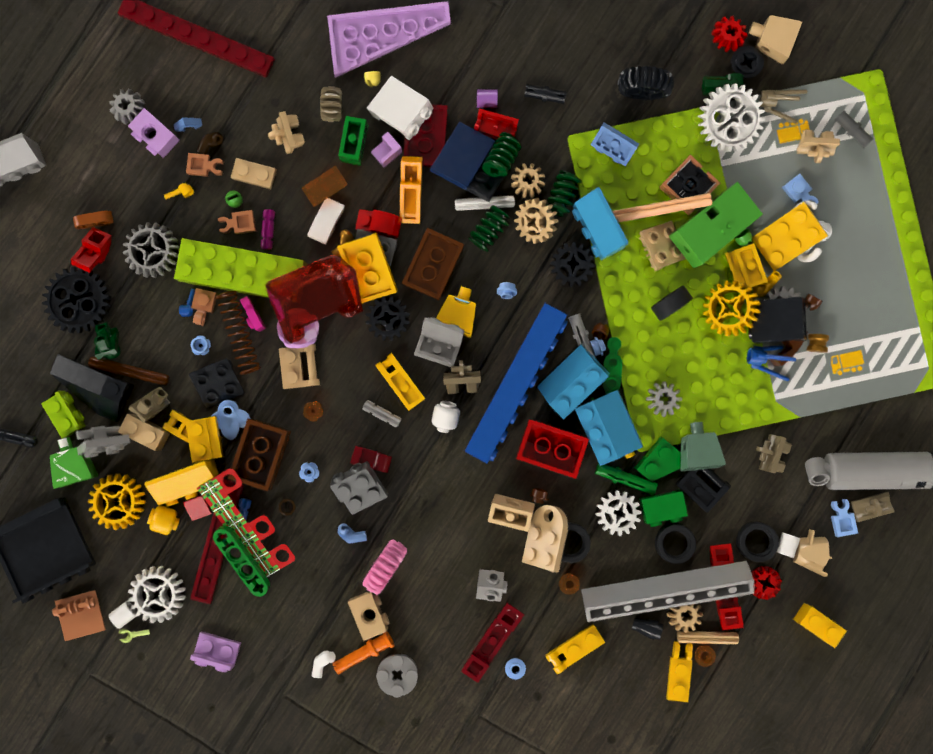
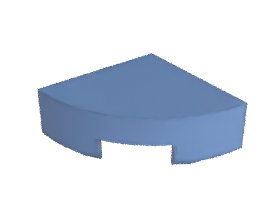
M181 118L174 124V130L176 132H184L186 127L197 129L202 126L201 118Z

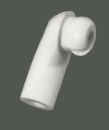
M323 651L315 657L312 671L313 678H322L323 667L333 663L336 659L334 652Z

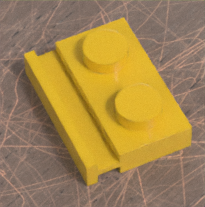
M754 243L725 253L733 279L738 281V286L742 282L746 284V288L749 286L754 288L768 283Z
M217 416L185 422L192 463L224 457Z

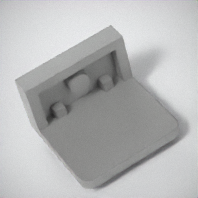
M424 318L421 336L414 355L448 367L454 366L464 330L455 324L448 325L442 323L436 318Z

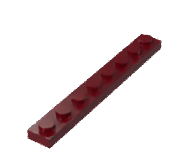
M123 0L117 12L119 16L266 78L275 60L270 55L139 0Z

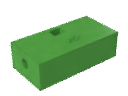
M736 182L714 198L712 205L703 207L670 234L669 238L690 265L696 268L709 260L763 214L741 185Z

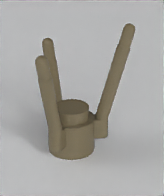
M762 90L759 102H763V104L759 107H763L765 112L796 124L798 122L796 119L772 109V106L776 107L778 100L799 101L801 99L799 96L789 95L806 94L808 91Z

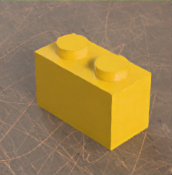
M806 603L802 605L793 618L795 622L834 648H836L846 633L845 629Z

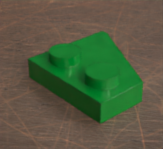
M661 436L634 468L651 482L681 469V452Z

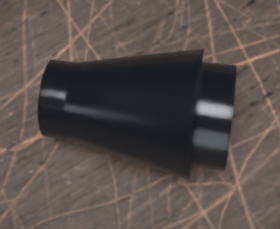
M634 618L632 630L643 634L653 641L654 639L660 640L664 624L659 623V620Z

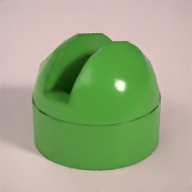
M233 190L226 194L225 200L230 207L237 208L242 204L243 198L239 192ZM235 195L238 196V197H236V198H233V199L229 200V198H231V197H233V196H235Z
M749 229L743 230L735 237V241L739 246L744 247L752 243V235Z

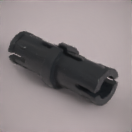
M527 84L524 97L541 99L545 103L546 101L564 104L567 91L549 89V86L544 88Z

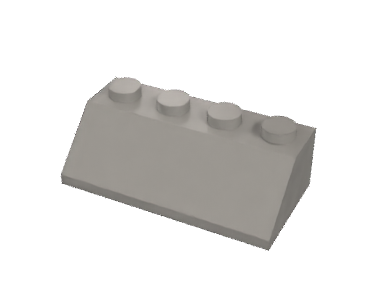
M23 133L0 141V187L7 181L21 179L22 175L27 173H37L42 167L46 166L38 143Z

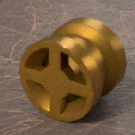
M808 334L810 341L806 351L828 352L826 344L829 341V335Z

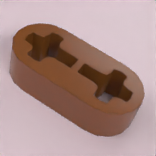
M98 211L73 217L75 229H87L114 222L112 211Z

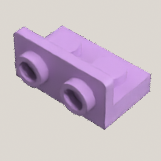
M201 631L190 660L195 661V664L199 666H214L215 670L220 672L231 671L235 666L241 642Z

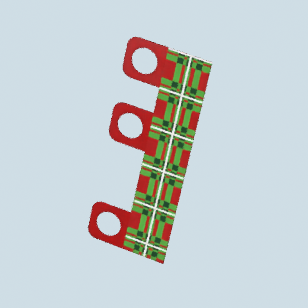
M227 469L197 489L222 525L229 526L235 532L266 577L292 563L295 560V556L286 544H281L269 552L266 550L261 540L273 534L275 528L265 515L247 523L228 496L229 493L242 486V480L235 470ZM227 474L233 475L236 478L235 486L227 487L223 483L224 476ZM259 521H265L269 525L268 532L259 533L256 530V524ZM277 551H287L289 559L286 562H280L276 558Z

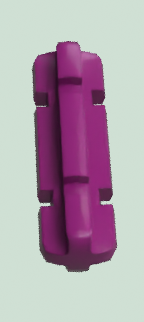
M265 209L263 211L264 220L262 221L261 234L263 239L261 240V248L270 250L273 246L271 239L274 233L273 220L275 219V212L271 209Z

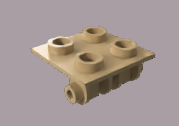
M672 221L640 231L639 240L646 247L644 251L648 250L646 256L651 257L649 261L652 265L651 268H654L655 271L686 259L669 238V235L676 230Z

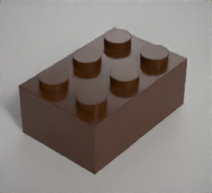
M247 419L231 469L235 470L243 484L265 491L273 489L291 431L255 419ZM229 474L228 479L236 481V478Z

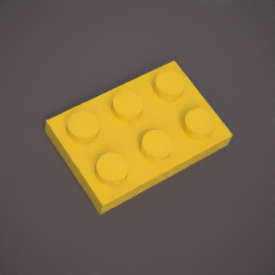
M804 201L754 235L752 241L773 271H776L829 235Z
M377 233L337 246L358 304L397 293L398 289Z

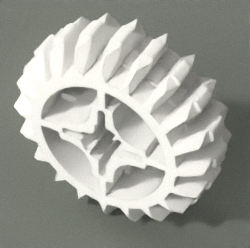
M152 566L149 570H142V575L137 574L135 576L137 581L131 582L134 588L128 590V593L133 594V597H130L128 601H134L135 604L131 606V609H138L136 616L144 614V621L150 617L151 623L156 622V620L162 623L165 618L170 620L172 614L176 615L179 613L177 608L183 607V603L179 600L186 598L185 595L180 593L185 591L186 588L179 587L183 580L176 581L175 578L178 576V573L170 575V568L164 572L163 566H159L158 569ZM159 578L165 582L159 586L154 582L151 583L149 579ZM169 587L172 592L171 602L170 598L167 595V590ZM162 589V590L159 592L160 595H158V596H160V597L155 598L154 600H152V599L155 597V596H154L155 591H158V590ZM143 590L146 592V595H147V598H146L145 601H144V599H143V594H142ZM156 603L160 607L164 606L166 609L154 610L150 606Z

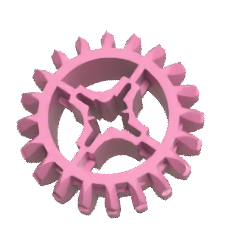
M390 540L363 580V586L371 593L380 594L407 554V548L399 541Z

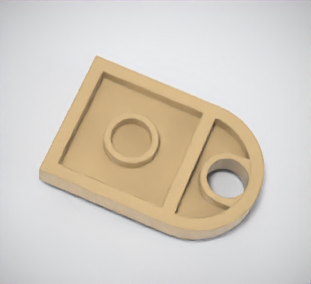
M544 505L535 511L528 531L522 559L523 563L559 573L568 531V520L562 509L556 506ZM552 511L553 519L550 521L549 513Z

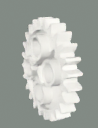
M735 83L730 88L729 84L723 86V89L717 87L716 93L710 92L709 96L711 99L706 98L703 100L706 106H701L699 109L704 111V114L698 115V118L703 119V122L699 123L698 126H704V130L700 133L708 135L705 141L712 140L711 147L718 145L719 151L724 148L726 152H731L732 148L734 151H739L740 147L742 149L747 148V143H754L752 137L760 136L756 131L763 129L759 122L765 121L764 118L760 117V114L764 113L765 110H759V106L763 102L755 101L758 98V94L751 96L752 89L745 91V85H741L738 88V85ZM731 98H734L736 101L734 109L730 106ZM745 105V108L742 111L738 112L742 108V106ZM716 112H718L721 115V119L718 123L714 119V115ZM730 114H736L732 117L733 122H727L731 119ZM744 114H747L749 119L747 124L742 121ZM724 124L720 131H718V127ZM729 127L733 130V136L731 138L727 136V130Z

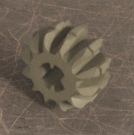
M335 86L323 87L320 96L321 119L328 122L340 121L342 117V91L340 88H335Z

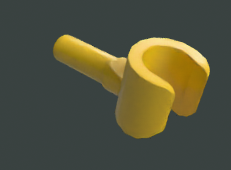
M182 183L178 186V189L165 194L164 197L168 199L182 193L186 198L191 196L194 190L190 185Z

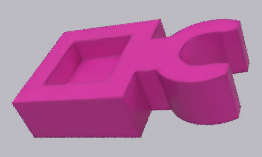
M248 296L240 299L248 315L246 321L251 329L255 328L258 332L266 329L251 299Z

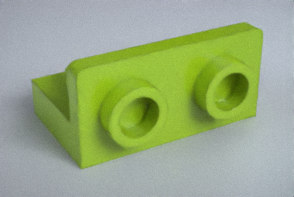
M58 390L53 397L41 404L59 435L64 439L86 425L83 422V414L76 410L73 405L74 399L66 391Z

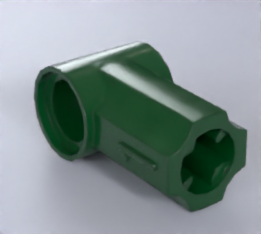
M732 73L726 76H704L702 93L703 95H709L710 92L716 93L717 87L723 89V86L729 84L731 88L732 84L736 83L739 88L743 85V75Z

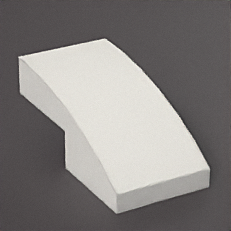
M326 197L311 225L308 237L326 245L335 230V225L342 215L345 205Z

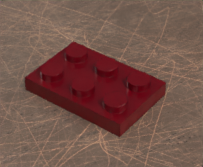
M432 105V114L422 123L418 133L410 140L405 138L404 156L423 157L422 166L431 167L446 143L447 105Z

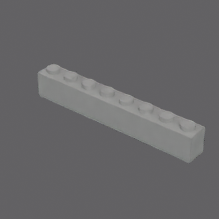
M747 561L591 587L581 589L587 622L754 594V579Z

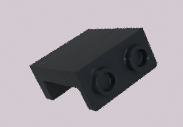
M803 297L757 300L760 302V305L755 308L759 309L760 313H754L753 316L758 318V321L751 320L753 328L748 330L749 339H752L753 343L760 344L762 342L793 340L807 341L806 303Z

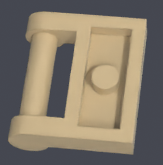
M311 344L304 348H279L283 389L320 385V380L317 379L314 353L316 351V344ZM306 352L309 380H304L301 358V353Z

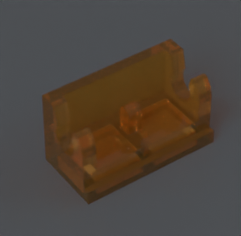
M335 165L301 189L313 207H315L348 184Z

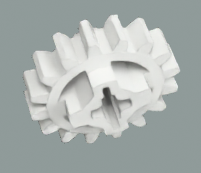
M615 490L614 496L608 492L607 499L600 498L603 504H597L600 512L595 514L596 516H601V519L597 521L598 524L604 523L602 528L604 531L610 528L609 534L611 535L615 531H617L618 536H622V531L630 534L629 528L636 529L634 522H640V519L636 517L638 514H641L640 510H636V507L640 504L638 502L633 503L634 496L627 498V492L625 491L622 493V496L618 490ZM618 499L616 504L608 505L611 501ZM626 503L630 505L632 514L628 513L626 509ZM620 508L623 515L616 518L614 511H618ZM605 513H608L611 518L610 524L606 520ZM629 521L626 525L618 527L621 522Z

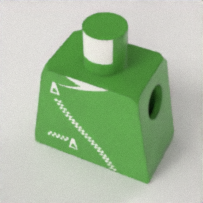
M70 437L58 440L61 452L50 455L54 489L98 477L91 458H85V455L78 456L77 447L73 448Z

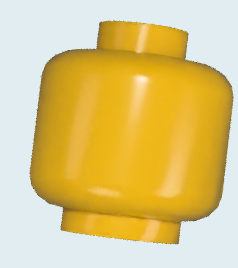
M159 505L156 509L152 508L147 524H149L151 531L168 535L171 530L176 531L180 519L176 518V510Z

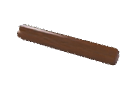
M93 356L90 357L88 366L165 386L168 385L170 378L166 374L102 358L97 360Z

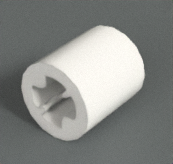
M782 532L777 553L794 558L800 538Z
M129 601L124 602L109 614L110 621L118 629L136 617L137 611L136 609H131L132 604Z

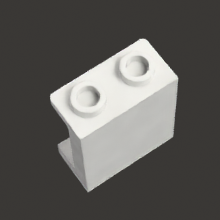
M391 76L367 109L378 121L380 119L400 131L406 139L410 140L418 133L422 123L431 116L433 106L429 99Z

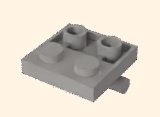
M120 426L91 427L90 430L76 431L77 440L92 438V440H85L77 447L78 456L85 455V458L98 456V453L106 452V455L119 453V450H123L124 446L130 443L129 434L107 437V435L120 434L118 433Z

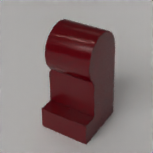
M356 445L350 464H362L368 461L373 470L388 473L392 456Z

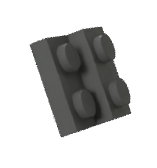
M368 461L362 464L357 463L350 470L344 473L339 472L331 479L330 488L340 503L344 502L352 515L388 497V492Z

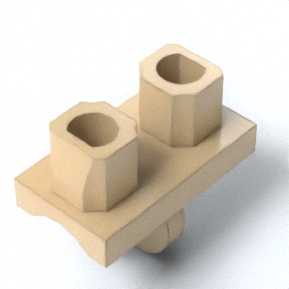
M284 111L279 112L280 117L276 119L277 124L271 125L273 131L268 133V137L270 140H276L277 145L284 144L286 154H289L295 148L303 146L304 138L302 133L292 134L291 129L298 128L299 126L297 115H286Z
M804 130L797 147V154H808V157H814L815 163H821L823 157L829 158L830 155L834 156L836 147L840 145V139L834 137L833 131L822 132L820 138L814 137L812 130Z

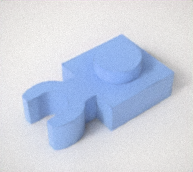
M798 174L782 187L794 203L798 200L800 202L810 200L817 204L819 203L815 196L809 195L808 192L812 188L801 174Z
M842 499L843 506L841 508L838 507L837 501L831 502V507L837 514L831 516L835 537L858 533L854 513L847 512L849 509V501L847 499Z

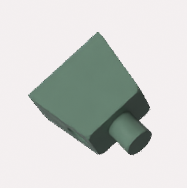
M703 422L691 423L692 434L686 435L681 439V471L714 469L726 465L716 433H704Z

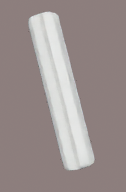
M512 195L492 197L490 202L482 198L455 200V209L457 211L490 209L491 205L498 208L515 206V198Z

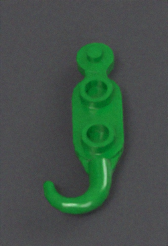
M611 337L607 341L610 353L605 357L603 367L610 375L603 382L606 394L619 390L621 386L622 359L618 355L621 341L617 337Z

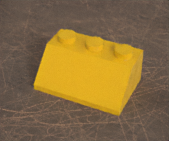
M208 460L153 479L144 484L158 505L166 504V507L179 503L178 499L182 497L188 500L198 496L197 492L199 491L197 488L219 475L215 461Z

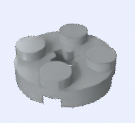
M390 654L386 656L379 664L376 675L379 687L386 694L396 698L410 693L416 686L418 669L414 660L405 654ZM394 670L396 672L401 670L403 672L401 674L402 679L399 680L397 678L395 680L393 678L394 674L392 672Z

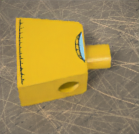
M461 286L457 297L448 295L436 319L448 325L455 324L464 330L463 336L471 338L476 303L469 301L472 290Z

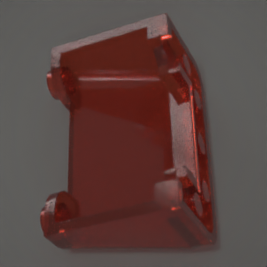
M336 255L327 256L272 279L265 286L284 337L290 344L300 341L305 336L304 326L336 312L349 318L363 311L356 270Z

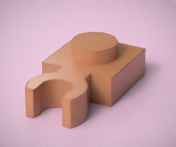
M188 153L186 173L188 175L208 177L209 171H212L215 175L220 176L223 175V172L216 170L215 167L217 164H224V161L219 158L210 161L209 155Z
M252 210L232 213V219L227 217L218 218L220 223H227L226 228L219 229L221 233H229L232 229H234L235 234L256 232L254 212Z

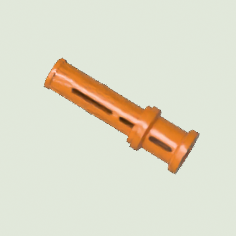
M388 631L373 640L370 638L367 640L366 645L332 663L333 666H336L334 667L336 673L341 674L371 656L377 657L380 652L389 647L393 648L395 646L393 639Z

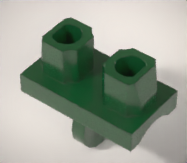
M108 323L97 325L95 327L97 337L94 338L97 360L103 356L108 359L117 358L121 350L118 345L119 331L117 328L111 329Z

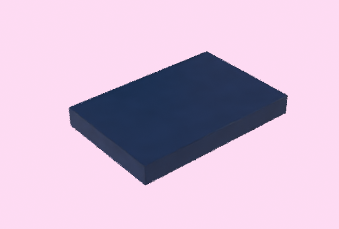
M459 121L431 166L430 171L467 190L493 147L495 140Z

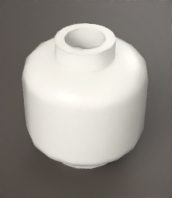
M441 401L440 404L434 407L432 424L437 427L439 432L448 433L449 430L457 428L460 410L456 407L455 403Z

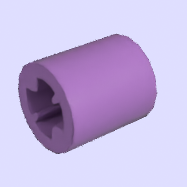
M477 89V108H497L498 90Z

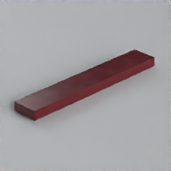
M223 479V483L227 487H233L236 484V481ZM243 483L241 487L228 494L237 508L244 486ZM213 513L190 597L191 600L209 605L212 604L224 560L223 553L213 540L215 531L220 526H223L215 513ZM226 533L220 535L221 539L228 537Z

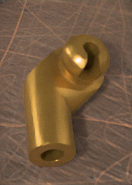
M342 230L340 232V244L353 241V235L349 230ZM338 248L331 251L336 259L341 257Z

